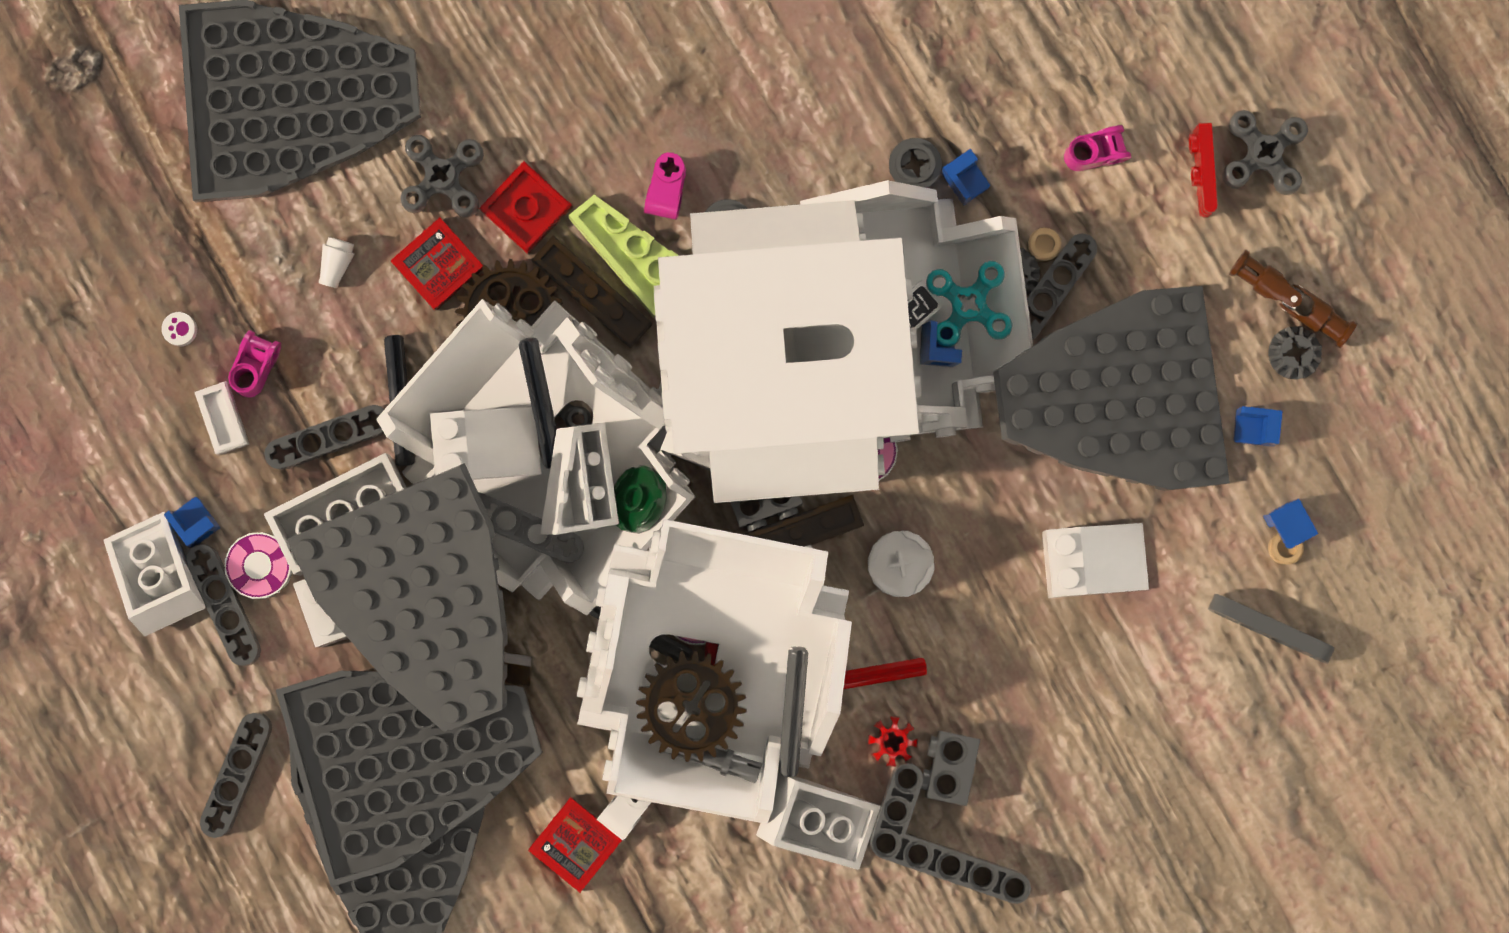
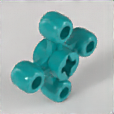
M987 261L983 263L978 270L976 282L967 288L957 286L953 282L951 275L943 269H936L928 274L926 279L927 289L936 296L947 298L952 304L950 317L937 325V343L939 346L944 348L955 346L959 342L963 326L971 321L981 323L986 328L988 335L996 340L1005 339L1010 335L1013 325L1011 319L1004 313H996L990 310L986 303L988 292L1001 285L1005 278L1004 269L998 262ZM990 269L996 270L998 273L997 277L993 280L985 277V273ZM940 277L946 280L942 288H936L933 285L936 278ZM960 297L966 300H970L972 297L976 298L975 305L979 312L968 309L966 312L962 311L964 306L960 301ZM996 321H1002L1006 326L1003 331L997 332L993 329V324ZM944 329H951L953 331L951 339L944 340L941 337Z

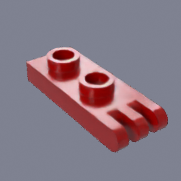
M1199 123L1193 130V133L1189 134L1190 154L1195 153V166L1191 167L1192 186H1197L1199 215L1203 218H1208L1218 206L1212 123Z

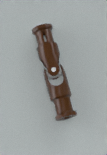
M1244 250L1233 265L1229 275L1232 277L1237 275L1252 285V290L1264 298L1280 300L1282 304L1279 303V305L1285 312L1313 331H1321L1335 340L1337 347L1341 348L1347 342L1357 326L1355 321H1346L1333 312L1334 307L1300 285L1293 284L1292 286L1294 287H1291L1280 271L1271 265L1264 266L1249 256L1250 251ZM1245 266L1256 272L1257 276L1245 269ZM1305 294L1311 299L1313 306L1311 312L1301 316L1293 312V310L1301 304Z

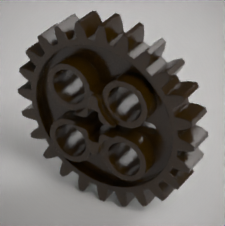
M509 259L507 268H503L500 262L496 260L494 271H490L486 265H483L484 276L480 277L472 273L475 284L473 286L465 283L462 285L468 292V295L457 296V299L465 305L464 308L455 309V313L463 316L465 319L482 299L492 306L498 303L509 311L514 288L518 285L521 288L513 305V309L518 315L511 319L516 322L522 319L532 326L554 300L560 305L563 304V301L558 298L552 299V296L559 290L556 286L546 288L550 281L548 275L538 279L539 267L536 266L529 273L527 272L528 264L526 261H523L519 269H517L513 259ZM498 285L505 286L507 288L506 297L500 301L492 300L490 297L491 290ZM528 295H536L539 297L538 306L531 311L523 309V299ZM463 320L456 323V326L458 327Z
M694 650L692 658L688 660L684 652L680 651L678 662H674L668 655L666 656L667 667L664 668L660 664L655 663L654 666L658 674L654 676L646 673L645 678L651 683L650 686H639L638 690L646 695V698L636 700L637 705L645 707V711L636 715L637 719H647V723L641 727V732L652 731L653 734L649 738L648 743L652 744L658 740L662 742L659 753L664 752L668 747L671 748V759L673 760L679 752L684 753L685 762H689L691 753H696L699 761L702 762L704 751L707 750L713 757H716L715 746L720 745L727 750L728 744L725 738L727 736L732 739L738 738V735L732 729L733 726H744V722L736 718L737 714L747 713V708L738 706L739 701L746 699V694L735 692L742 685L741 680L734 682L729 680L735 672L733 669L726 672L721 671L724 660L721 659L715 665L711 664L710 653L706 655L703 661L699 660L697 650ZM684 673L692 674L697 680L696 687L691 691L681 690L677 685L680 675ZM708 680L710 686L697 703L700 711L698 713L695 711L690 712L679 731L674 732L673 726L685 711V705L682 702L685 699L692 701L704 681ZM711 693H719L725 699L724 706L718 711L710 710L705 704L707 696ZM663 702H671L677 707L678 712L674 718L665 720L658 714L659 705ZM699 721L705 726L706 732L701 738L693 739L687 735L686 727L690 722Z

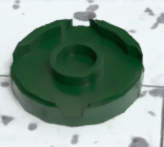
M648 466L631 467L617 479L614 485L619 524L616 526L623 531L640 534L649 530L659 520L665 507L667 491L665 481L655 469Z

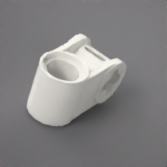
M615 796L597 820L621 840H624L639 822L641 815L651 802Z

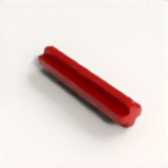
M916 658L846 670L843 689L924 676L927 674L926 661L924 658Z

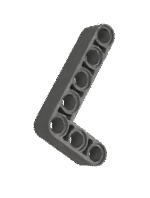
M904 762L898 764L891 773L870 837V846L876 856L1010 903L1018 904L1025 901L1030 895L1031 885L1030 881L1022 873L906 833L923 784V775L921 770L912 763ZM908 768L916 773V781L914 785L906 788L900 786L898 775L903 769ZM894 801H901L906 808L904 816L897 820L891 819L887 814V807ZM884 833L891 834L895 839L894 847L887 852L880 851L876 846L877 838ZM917 844L925 846L927 850L926 858L919 863L912 862L908 856L910 848ZM950 855L957 857L959 862L957 870L951 874L944 873L941 870L942 860ZM979 867H987L991 873L989 881L983 885L976 884L973 880V873ZM1011 878H1019L1023 884L1022 891L1015 896L1008 895L1005 890L1006 883Z

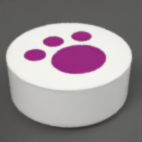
M175 312L164 319L162 334L169 343L175 346H186L195 339L197 324L189 315Z

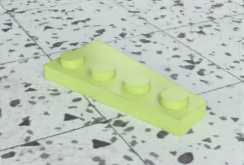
M593 195L569 214L570 221L650 315L655 318L654 286L660 285L658 257L679 255L665 248L654 240L653 236L646 231L640 230L629 222L628 218L596 195Z

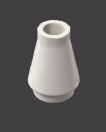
M328 237L327 243L322 246L321 273L318 283L338 288L341 278L355 255L352 252L354 244Z

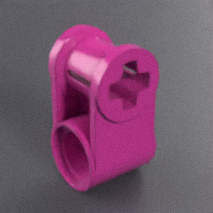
M1123 125L1108 127L1094 133L1076 137L1065 150L1064 161L1071 170L1084 171L1100 166L1119 164L1131 159V153L1126 151L1122 136L1124 132ZM1083 147L1086 149L1089 155L1088 160H1079L1074 154V148Z
M667 152L657 158L651 184L646 195L644 213L677 220L686 176V168L679 155ZM670 162H674L676 169L679 171L672 172L671 177H667L665 170L662 168L669 167Z
M248 330L242 339L238 355L229 372L228 380L230 386L243 397L250 398L260 394L271 369L278 359L282 345L281 342L274 341L272 343L256 336L254 331ZM245 373H253L254 380L251 386L240 388V377Z

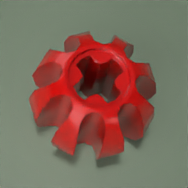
M890 716L891 725L888 728L883 726L881 719L873 725L880 730L878 737L868 734V744H879V749L871 753V755L878 762L883 754H887L888 761L886 766L896 767L895 758L898 755H901L904 762L907 763L913 757L907 754L906 748L908 746L918 748V738L912 740L907 738V734L915 728L908 721L905 727L899 729L898 721L900 717ZM890 732L902 738V741L897 743L898 749L894 751L890 746H884V741L889 739L888 733Z

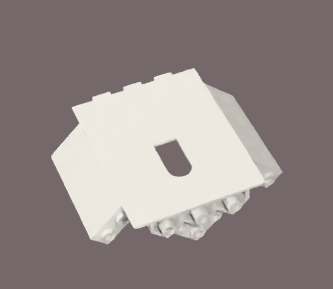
M889 180L800 201V204L854 200L856 214H863L866 240L902 237L905 278L911 279L912 288L921 280L926 284L928 274L936 269L947 271L957 286L967 288L976 282L978 270L983 263L995 261L1003 267L1005 278L1001 285L988 292L986 303L990 310L996 313H1004L1011 319L1013 324L1012 331L1007 338L996 340L988 335L986 328L981 323L976 321L966 323L961 330L959 342L955 345V349L962 350V363L952 368L920 365L922 325L916 330L917 348H912L914 376H920L921 397H916L919 434L936 432V438L954 436L956 435V430L983 428L979 393L995 391L993 372L1015 359L1016 356L1025 350L1033 347L1016 218L998 216L956 226L953 199L938 200L936 189ZM993 269L985 273V277L989 280L995 279L998 275L996 270ZM940 277L936 278L933 285L936 288H942L946 280ZM943 296L936 297L944 306L926 322L930 320L937 321L938 325L950 317L952 304ZM960 297V301L964 306L962 311L966 312L968 309L979 312L975 305L976 298L972 297L970 300H966ZM996 321L993 324V329L1001 332L1005 329L1006 325L1002 321ZM842 325L783 329L786 363L840 359L851 353L854 347L853 334ZM910 435L888 436L891 442L911 440Z
M854 200L690 213L693 255L658 257L660 285L654 286L663 414L666 432L672 431L674 454L709 451L714 503L879 490L878 476L885 475L883 454L878 455L877 450L884 449L883 437L919 434L916 397H921L920 376H914L912 348H917L916 328H910L907 300L913 299L911 279L905 278L902 237L866 240L863 214H856ZM842 325L853 334L854 347L846 357L786 363L783 329Z
M482 299L376 420L387 438L417 455L414 464L407 466L402 472L411 483L416 484L435 476L430 414L466 410L532 407L521 360L519 342L526 338H537L554 418L565 405L571 401L578 400L585 402L592 409L594 416L592 424L605 422L613 485H615L617 479L627 469L641 466L655 469L666 483L667 498L664 510L659 520L649 530L640 534L629 533L621 530L616 525L575 531L573 533L580 536L583 541L584 551L580 559L572 563L562 562L495 533L492 543L494 558H498L499 570L496 573L500 586L514 592L517 587L522 585L538 600L554 586L564 603L588 615L595 607L599 586L606 587L614 544L647 550L651 546L653 532L661 531L663 520L674 521L695 498V495L687 486L690 482L689 479L681 471L673 467L676 462L671 457L672 454L660 450L667 434L663 414L662 393L655 387L650 389L631 371L632 366L626 359L619 354L615 356L595 338L597 333L583 321L579 323L555 300L536 322L530 326L522 319H519L517 322L511 319L512 315L500 304L496 303L495 306H492ZM539 448L542 474L473 480L477 491L543 519L550 469L544 466L541 449ZM494 503L491 504V510L486 509L490 519L492 513L498 507ZM503 511L497 517V525L502 530H510L516 524V516L511 511ZM540 524L533 525L528 530V538L535 544H540L547 538V535H540ZM560 534L553 535L552 541L546 547L549 551H553L554 545L563 549L562 555L568 557L570 553L576 554L579 549L574 545L575 540L573 538H569L567 542L558 540L557 537Z
M666 519L663 520L661 531L653 532L649 551L614 544L606 587L599 586L595 606L601 607L597 631H590L586 652L592 653L587 678L580 677L577 697L583 698L577 725L611 731L608 749L614 750L612 761L606 760L602 780L608 781L606 794L767 824L773 811L780 761L787 661L790 647H805L809 653L799 767L808 769L812 755H822L841 711L852 621H846L844 616L849 590L823 585L828 551ZM662 634H670L719 644L715 664L722 659L724 664L721 671L726 672L730 669L735 671L729 680L731 682L741 680L742 685L735 692L746 694V699L739 701L738 706L747 708V713L737 714L736 717L744 722V726H733L732 728L738 735V738L732 739L727 736L725 740L728 744V749L733 750L734 754L763 763L756 784L730 774L726 776L720 775L718 770L691 761L685 762V759L678 756L673 760L671 759V754L659 753L662 742L658 740L652 744L648 743L653 732H641V727L647 723V719H637L636 715L645 711V707L637 705L636 700L646 698V695L638 690L639 686H650L651 684L645 678L646 673L654 676L658 674L654 666L657 662L652 659L649 653V646L655 637ZM684 673L678 677L677 685L683 691H691L696 687L697 680L692 674ZM708 680L704 681L692 701L685 699L682 702L685 705V711L673 726L674 732L679 731L690 712L695 711L698 713L700 711L697 703L710 686ZM711 693L707 696L705 704L710 710L718 711L724 706L725 699L719 693ZM663 702L658 707L659 716L665 720L674 718L678 712L677 707L671 702ZM699 721L690 722L686 727L687 735L693 739L701 738L706 732L705 726ZM720 745L715 746L717 749L727 751Z

